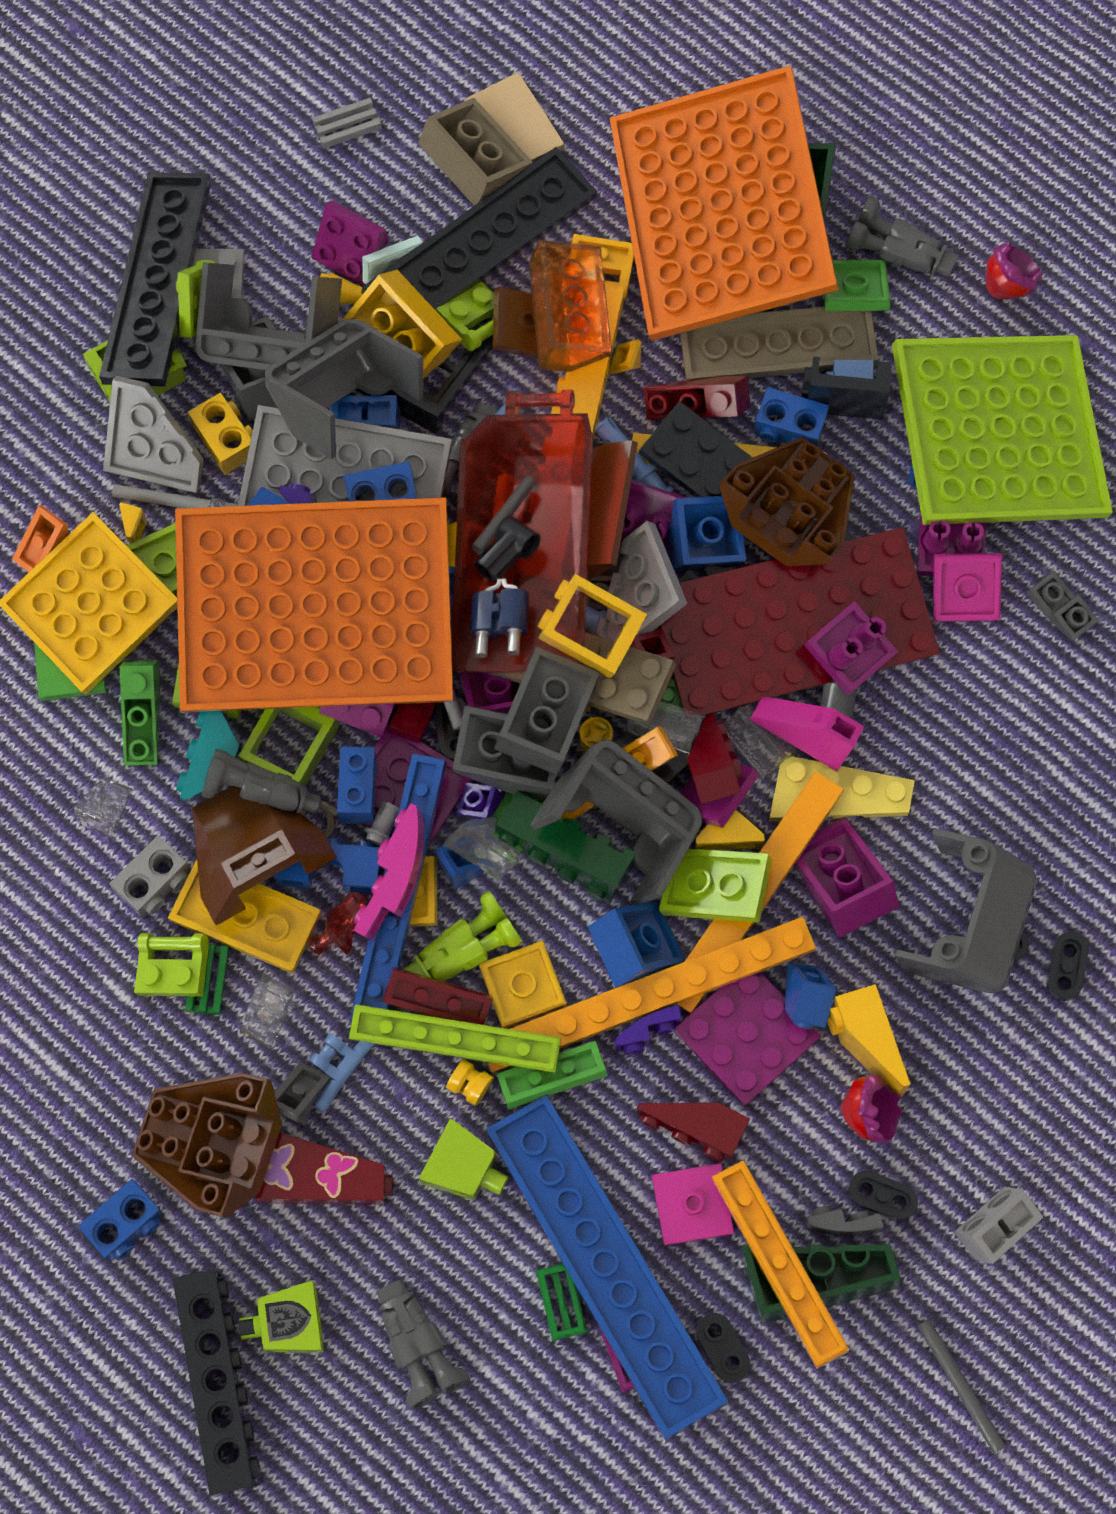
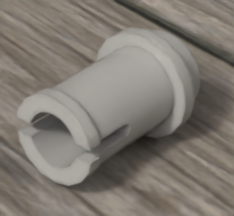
M384 801L380 804L381 806L371 828L366 829L368 834L366 840L377 846H381L385 839L390 840L389 836L399 812L397 806L388 802L385 803Z

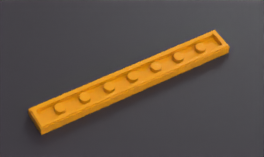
M816 771L759 852L769 854L772 858L762 911L844 793L842 787ZM713 919L685 961L743 940L755 922ZM706 993L676 1005H679L680 1008L691 1014L698 1007Z

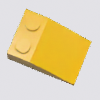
M876 984L835 996L827 1020L831 1034L833 1036L838 1034L840 1043L871 1074L881 1077L885 1084L891 1087L893 1092L903 1097L910 1086V1081Z

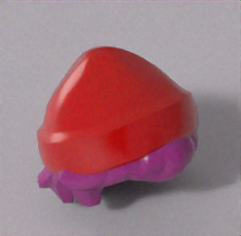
M1009 242L1002 243L1001 247L996 246L994 248L993 254L987 261L986 287L989 294L997 299L1025 297L1032 290H1037V284L1042 280L1043 273L1028 254L1011 246Z
M872 1074L857 1078L852 1083L851 1088L841 1103L840 1109L848 1126L860 1138L886 1143L892 1141L897 1131V1125L902 1113V1108L898 1106V1101L901 1097L893 1092L891 1087L885 1084L881 1077Z

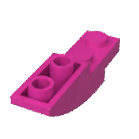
M410 803L407 810L402 809L394 823L396 830L390 840L385 839L379 847L377 864L387 870L385 876L380 875L371 890V893L374 894L368 906L363 905L354 919V923L357 924L354 931L370 941L375 937L388 912L401 918L416 885L424 847L423 812L412 803Z

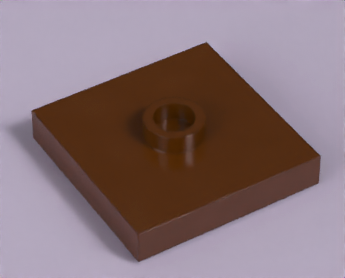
M498 286L494 290L493 349L547 362L554 360L556 347V300Z

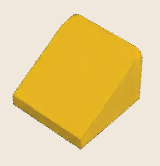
M120 502L125 535L130 544L142 538L147 525V519L142 508Z

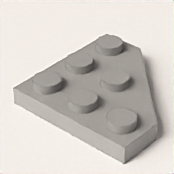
M116 376L112 381L103 471L196 493L200 489L204 460L149 383Z
M646 521L623 540L619 552L623 554L619 572L613 573L608 593L647 614L636 635L652 632L687 604L657 527L654 523ZM608 607L605 618H600L597 627L599 637L615 642L627 618Z

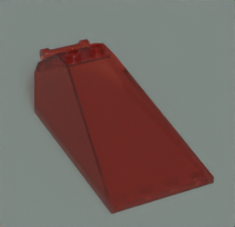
M573 390L542 394H520L519 391H507L505 415H487L466 438H461L451 635L453 672L525 673L536 646L584 666L578 660L538 639L542 629L537 627L547 609L552 612L554 611L559 601L554 598V595L563 579L570 582L574 574L585 580L588 577L593 435L588 413H573L575 406ZM560 406V414H518L520 407ZM526 476H530L536 481V485L511 517L517 518L539 533L541 536L540 545L531 557L527 559L520 558L500 578L506 579L507 584L515 585L518 589L529 592L528 632L520 637L519 655L508 654L509 637H506L505 634H499V638H488L487 657L479 658L475 655L476 637L470 634L472 595L476 592L485 591L488 587L496 585L497 582L491 583L475 568L474 561L481 554L475 553L471 546ZM496 537L492 540L489 546L496 540ZM501 584V586L494 592L495 594L501 593V590L506 588H504ZM576 589L554 630L585 647L587 595Z

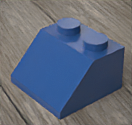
M722 496L678 498L674 500L667 536L669 559L674 571L705 569L708 566L729 568L746 561L744 536L731 526Z
M658 901L614 908L588 926L594 945L602 957L615 988L685 962L683 953L666 917L659 911L660 905Z

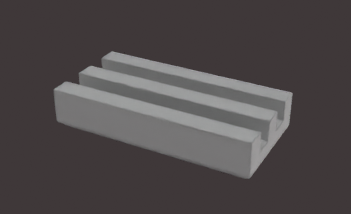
M371 98L312 117L313 125L323 149L382 129ZM370 118L372 120L353 127V124L365 121ZM341 128H342V130H343V131H340V132H337V133H334V134L325 136V134L330 133V132H333V131H336V130H339V129H341Z

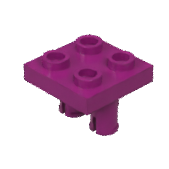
M331 200L325 205L311 258L364 286L362 257L384 248L389 242V237L386 229Z
M632 479L621 543L643 523L649 521L656 525L669 557L667 536L674 500L687 497Z
M920 511L917 575L933 576L934 554L985 553L986 523L949 524L947 521L942 520L941 524H938L939 521H933L930 525H923Z
M855 601L804 644L847 696L898 653L896 648L883 635L887 629L884 620L879 617L870 619Z

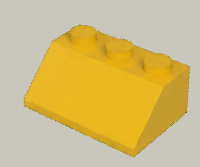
M398 270L379 274L342 319V321L346 319L361 320L422 355L423 378L442 364L462 341V338Z

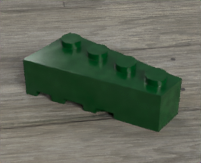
M517 791L495 825V833L499 834L498 840L512 849H515L518 845L528 852L527 857L540 866L548 864L557 870L556 874L564 881L571 884L576 881L585 886V892L596 900L603 901L605 898L611 902L632 869L636 852L625 848L623 853H621L611 844V839L601 834L590 837L580 823L568 818H564L562 821L557 820L535 830L530 825L543 804Z
M890 1244L843 1245V1247H823V1245L792 1247L825 1307L892 1291L899 1287L901 1278ZM742 1246L741 1257L760 1325L788 1318L750 1247Z

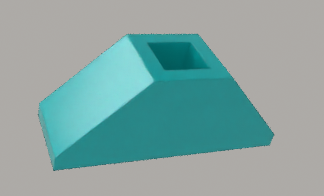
M204 711L199 713L196 726L201 728L198 741L192 739L186 755V759L191 760L188 773L181 772L176 791L181 792L180 799L182 801L189 802L201 795L207 771L216 748L237 758L239 744L221 711Z

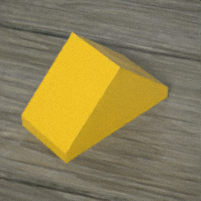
M735 810L723 828L707 824L696 836L694 846L695 849L719 851L762 849L765 840L764 833Z

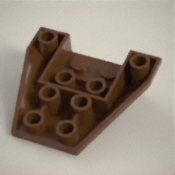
M802 437L736 464L719 484L731 526L785 566L829 564L844 544L855 475L848 471L841 463L834 461L820 451L816 445L809 443Z
M230 786L217 793L214 797L208 798L192 807L200 896L215 925L246 909L239 894L300 861L308 875L335 860L337 856L322 830L301 813L296 814V810L284 811L239 797L241 788L236 786Z
M238 1073L154 1089L131 1156L195 1210L222 1218L229 1217L260 1193L282 1126L272 1081L267 1078Z

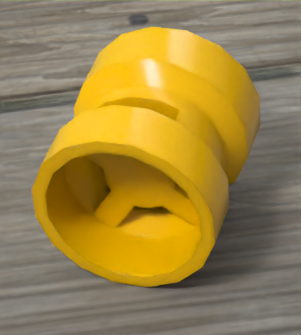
M591 717L584 721L580 727V747L583 753L594 743L604 740L613 742L612 726L602 717Z
M463 1059L451 1075L446 1088L455 1094H463L466 1097V1101L476 1107L486 1095L494 1077L486 1072H478L474 1069V1064Z

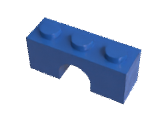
M326 838L337 856L335 860L326 865H335L343 870L342 885L345 893L374 895L371 893L372 887L377 878L382 874V867L377 864L379 859L377 857L379 849L376 847L377 845L366 841L356 842V845H346L339 839ZM299 861L275 874L274 878L278 886L312 889L313 877L317 870L307 875Z

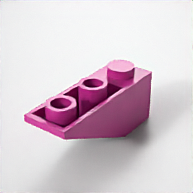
M771 697L761 698L750 718L754 723L835 771L840 768L850 754L864 728L863 725L836 709Z

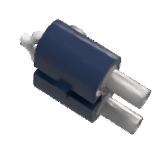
M497 579L496 585L472 595L470 634L476 637V657H487L488 639L499 638V634H505L506 637H509L508 654H520V637L528 632L529 592L518 589L515 585L507 584L506 579ZM501 584L504 588H506L501 590V593L495 594L494 592L501 586Z

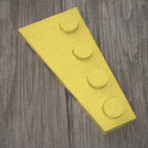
M783 754L781 756L769 821H781L815 771L844 789V793L827 817L841 819L847 816H863L867 818L908 816L915 780L840 766L835 771L822 762Z

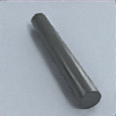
M526 476L475 540L471 546L475 553L482 554L496 537L501 524L514 514L536 485V481L532 477Z

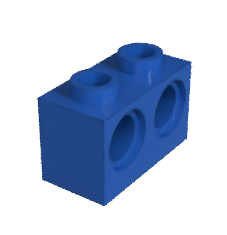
M767 387L755 421L754 434L764 441L771 443L778 441L784 444L802 437L809 443L818 446L827 419L829 405ZM778 415L782 420L777 422L768 419V416ZM801 424H808L813 429L810 431H804L800 429L798 426Z
M397 395L345 396L331 405V412L335 414L336 419L400 429L401 411Z
M409 461L344 475L349 502L358 501L359 495L367 490L375 493L374 500L419 499L413 468ZM405 484L408 489L403 497L394 498L391 496L393 486Z
M340 747L337 814L341 824H373L377 780V756L374 747Z
M131 1179L77 1227L109 1262L114 1259L119 1261L133 1250L134 1246L132 1243L142 1234L145 1237L150 1235L160 1226L161 1222L159 1219L165 1214L140 1185ZM138 1202L144 1203V1215L137 1220L130 1219L129 1210L131 1206ZM110 1226L117 1227L118 1236L116 1240L110 1244H104L102 1242L103 1231Z

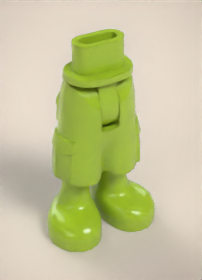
M488 890L481 895V912L472 921L467 923L466 920L461 918L441 933V936L427 945L418 955L416 954L414 962L403 969L445 981L464 970H471L487 961V952L505 945L517 947L523 941L492 893ZM496 926L493 932L481 940L476 938L478 934Z

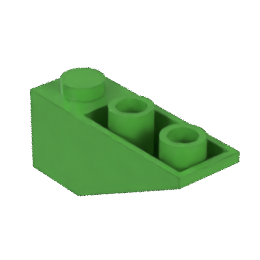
M125 660L119 666L124 766L158 765L160 720L159 660Z

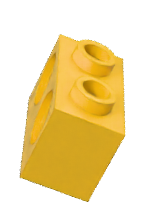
M220 392L187 412L192 427L224 475L247 462L253 430L249 425L245 427L239 420L242 417L233 400L227 402ZM214 417H224L219 423L210 422ZM232 441L241 442L236 448L227 447Z

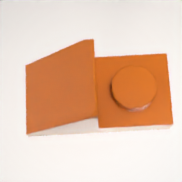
M43 505L38 506L12 560L30 572L69 535L67 523Z

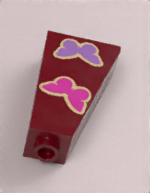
M279 1132L260 1193L256 1195L255 1199L259 1203L386 1205V1196H392L393 1175L387 1174V1169L383 1164Z

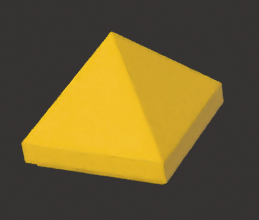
M637 339L618 344L609 373L613 375L641 368V341Z

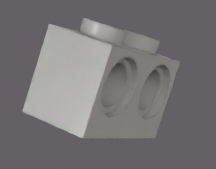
M157 835L109 885L123 901L144 919L148 914H155L163 906L164 898L172 890L177 891L185 884L191 869L187 862ZM162 862H173V867L168 873H157V868ZM146 885L149 887L144 897H133V891L138 886Z
M1004 1186L954 1233L975 1260L993 1264L1032 1229L1043 1216L1024 1190Z

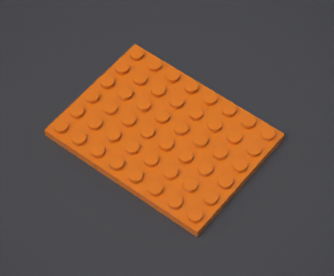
M791 65L610 117L648 336L651 341L839 290Z
M446 498L175 509L181 712L454 702Z

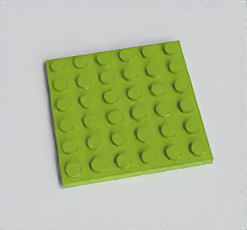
M1078 335L895 339L892 344L923 525H930L933 521H939L938 524H941L942 520L947 521L949 524H960L969 522L1108 518L1113 513Z

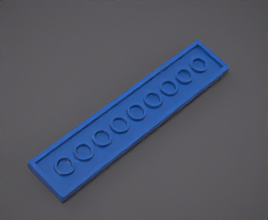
M547 1094L488 1127L486 1132L665 1441L728 1404L727 1398Z

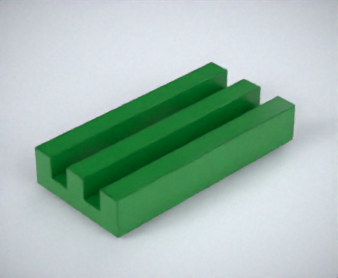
M209 944L203 997H200V1004L195 1005L196 997L187 996L186 1012L221 1015L229 946ZM214 954H219L213 1007H210L207 1004Z
M559 1264L536 1270L552 1342L575 1335L586 1334L587 1330L577 1288L564 1265ZM565 1271L578 1323V1327L571 1328L559 1272ZM547 1275H552L564 1326L563 1331H557L545 1280Z

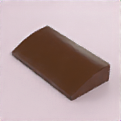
M632 440L613 442L584 452L562 574L570 577L576 574L585 580H589L617 565L638 442Z

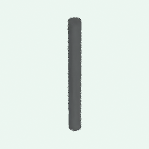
M930 1319L917 1325L993 1454L1006 1447Z

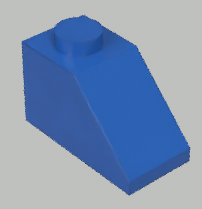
M789 961L786 977L785 1011L793 1021V1024L798 1027L813 1029L814 1026L825 1028L836 987L821 967Z

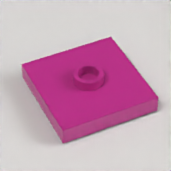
M1001 553L934 554L933 621L1000 620Z
M721 1163L652 1175L664 1246L734 1235L730 1211L712 1180V1176L723 1171Z

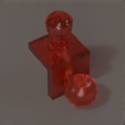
M359 892L348 893L342 903L327 911L325 932L321 935L314 934L309 937L308 945L313 953L321 955L327 951V946L335 943L345 954L352 951L353 934L357 933L354 931L357 925L354 923V919L363 905H368L363 894Z

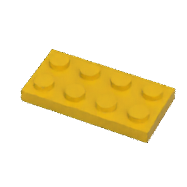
M196 859L168 916L169 921L196 933L207 934L208 938L293 974L322 914L321 909L262 884H257L239 894L246 907L245 910L215 925L200 896Z

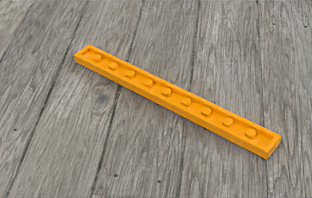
M800 917L510 1029L561 1037V1049L816 951V947L804 917ZM488 1062L492 1074L514 1067Z

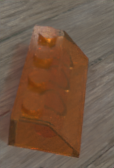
M539 240L529 262L539 369L571 372L610 357L612 346L601 246Z

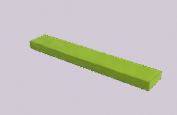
M356 1004L349 1039L354 1041L556 1073L561 1037Z

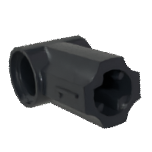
M515 517L507 518L499 527L496 540L474 561L475 568L491 583L497 582V579H500L520 558L527 559L535 553L540 545V534Z

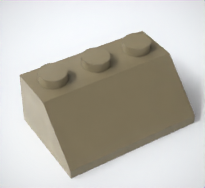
M475 98L429 116L418 142L474 206L533 164L530 158Z

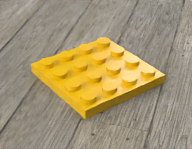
M92 512L0 599V607L83 694L87 695L177 609V597Z

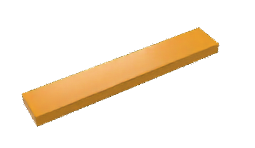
M744 1160L712 1176L716 1188L815 1367L818 1369L848 1353L849 1348Z

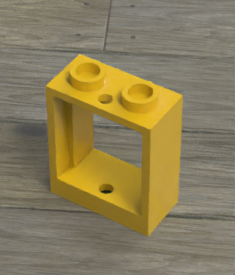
M574 574L570 582L563 579L556 591L554 598L559 601L554 611L552 612L547 609L537 627L542 629V632L538 639L602 675L611 678L616 673L647 614ZM576 589L627 618L605 659L554 630Z

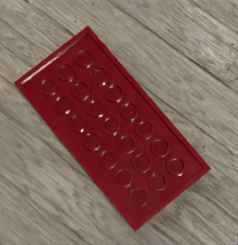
M904 527L846 541L830 563L825 565L785 566L777 559L679 583L687 604L658 626L659 630L663 629L676 656L674 659L676 667L672 677L685 721L706 716L710 713H718L759 702L764 697L776 698L831 683L833 678L804 644L854 601L870 619L879 617L884 620L887 629L883 635L898 651L877 671L935 657L940 654Z

